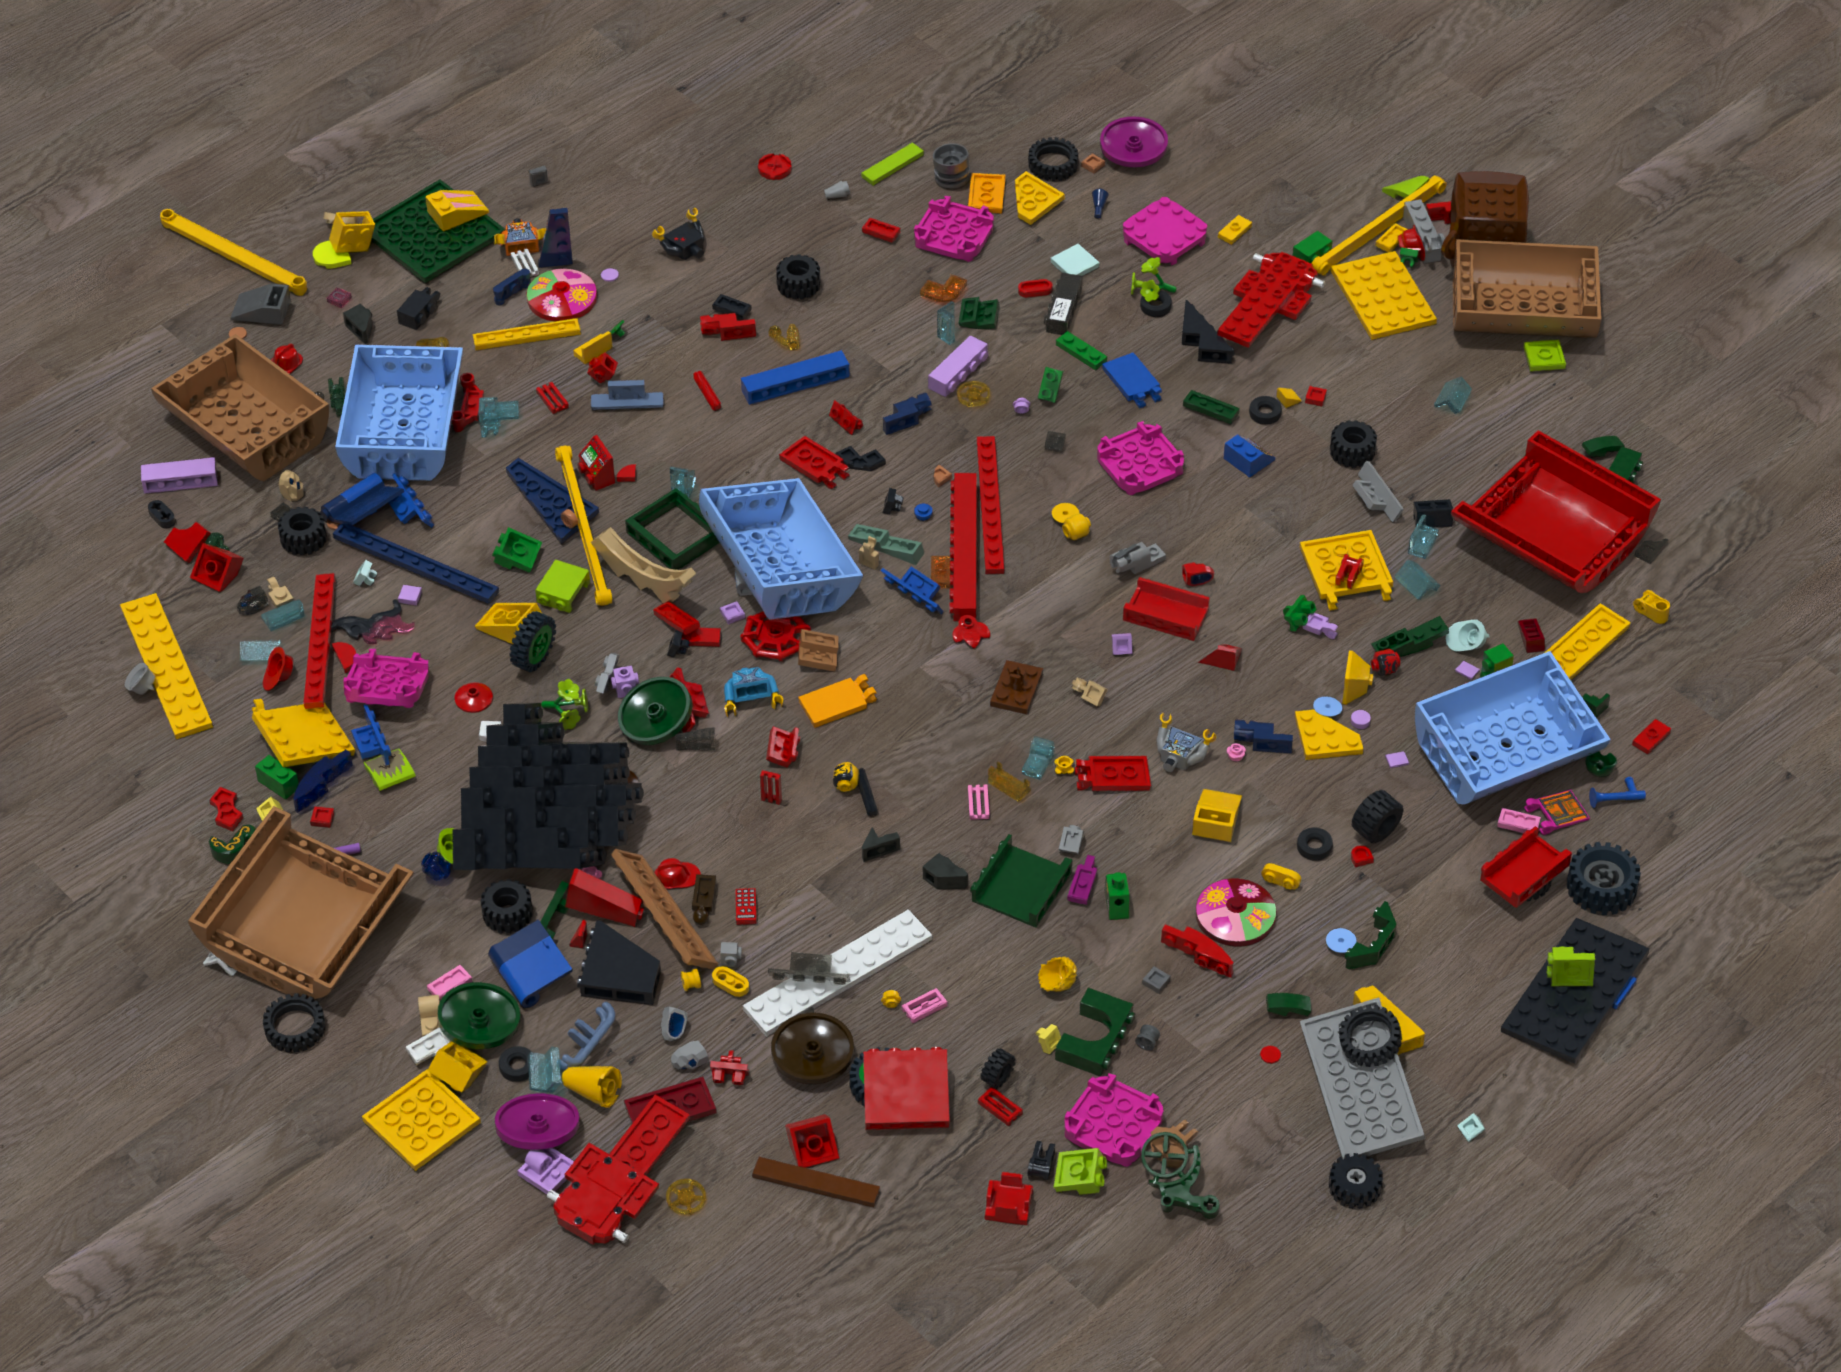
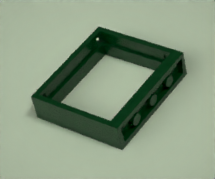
M677 488L625 520L626 533L667 568L679 570L720 543L703 517L700 506ZM676 506L709 532V534L678 554L671 551L644 528V526Z

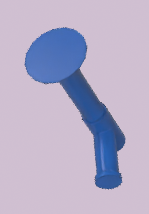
M1627 777L1624 781L1629 791L1599 793L1592 787L1589 793V800L1592 808H1595L1596 804L1601 801L1645 799L1646 793L1644 790L1637 791L1633 778Z

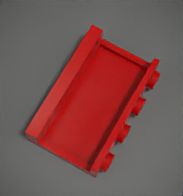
M1139 577L1137 588L1130 602L1126 603L1123 608V621L1194 641L1209 611L1210 598Z
M1536 826L1530 831H1525L1521 838L1511 842L1507 849L1500 851L1492 861L1486 862L1481 868L1480 881L1515 908L1570 866L1572 852L1565 849L1560 853L1538 836L1539 828Z

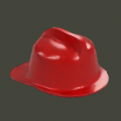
M1413 224V228L1407 229L1398 235V242L1400 247L1418 250L1420 259L1424 261V246Z
M290 343L289 345L278 347L271 361L290 374L302 363L303 357L296 351L294 345Z
M282 647L274 648L269 656L263 678L264 690L269 691L273 689L279 681H285L291 676L293 658L285 654Z
M675 858L663 860L654 872L666 889L694 886L696 874L701 875L699 868L694 864L680 862Z

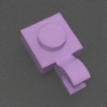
M1317 613L1310 614L1307 624L1303 626L1304 630L1317 635L1323 632L1330 639H1335L1338 635L1335 632L1338 626L1329 623V618Z

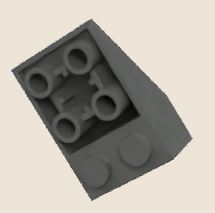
M268 284L240 293L231 315V320L282 325L291 302L289 286Z

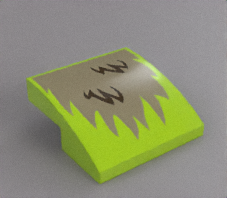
M400 749L391 751V756L388 757L390 765H385L382 756L363 762L366 771L371 775L373 783L379 790L416 777L410 763Z

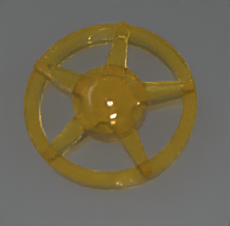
M968 381L957 389V398L967 407L980 406L987 403L990 399V388L980 381ZM972 385L981 386L983 388L979 389L978 387H972ZM969 386L965 393H960L963 388ZM987 391V396L985 398L982 397L981 394ZM961 397H966L969 399V401H966Z
M693 1179L677 1180L669 1186L666 1192V1202L669 1208L678 1214L692 1215L699 1211L706 1201L704 1187ZM680 1184H690L688 1188L680 1190L675 1188ZM694 1185L701 1190L703 1196L694 1195L692 1190ZM671 1191L677 1194V1200L672 1203L669 1199ZM694 1201H701L699 1205L691 1209L690 1204ZM685 1205L687 1210L679 1209L675 1206Z

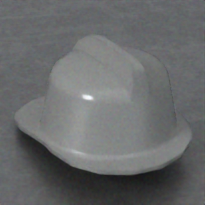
M141 662L127 676L125 688L139 695L145 694L149 689L154 691L155 689L152 685L156 676L145 663Z

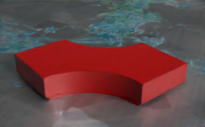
M219 787L209 801L210 805L218 810V815L215 819L216 825L233 831L243 819V814L234 806L237 793Z

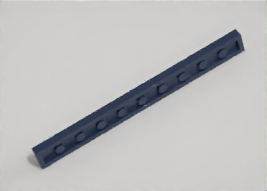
M340 524L333 532V538L487 604L499 593V587L353 525Z

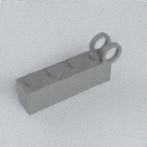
M1421 199L1405 202L1403 219L1408 229L1413 228V224L1415 225L1425 250V260L1423 262L1440 261L1441 247L1445 240L1443 233L1437 234Z

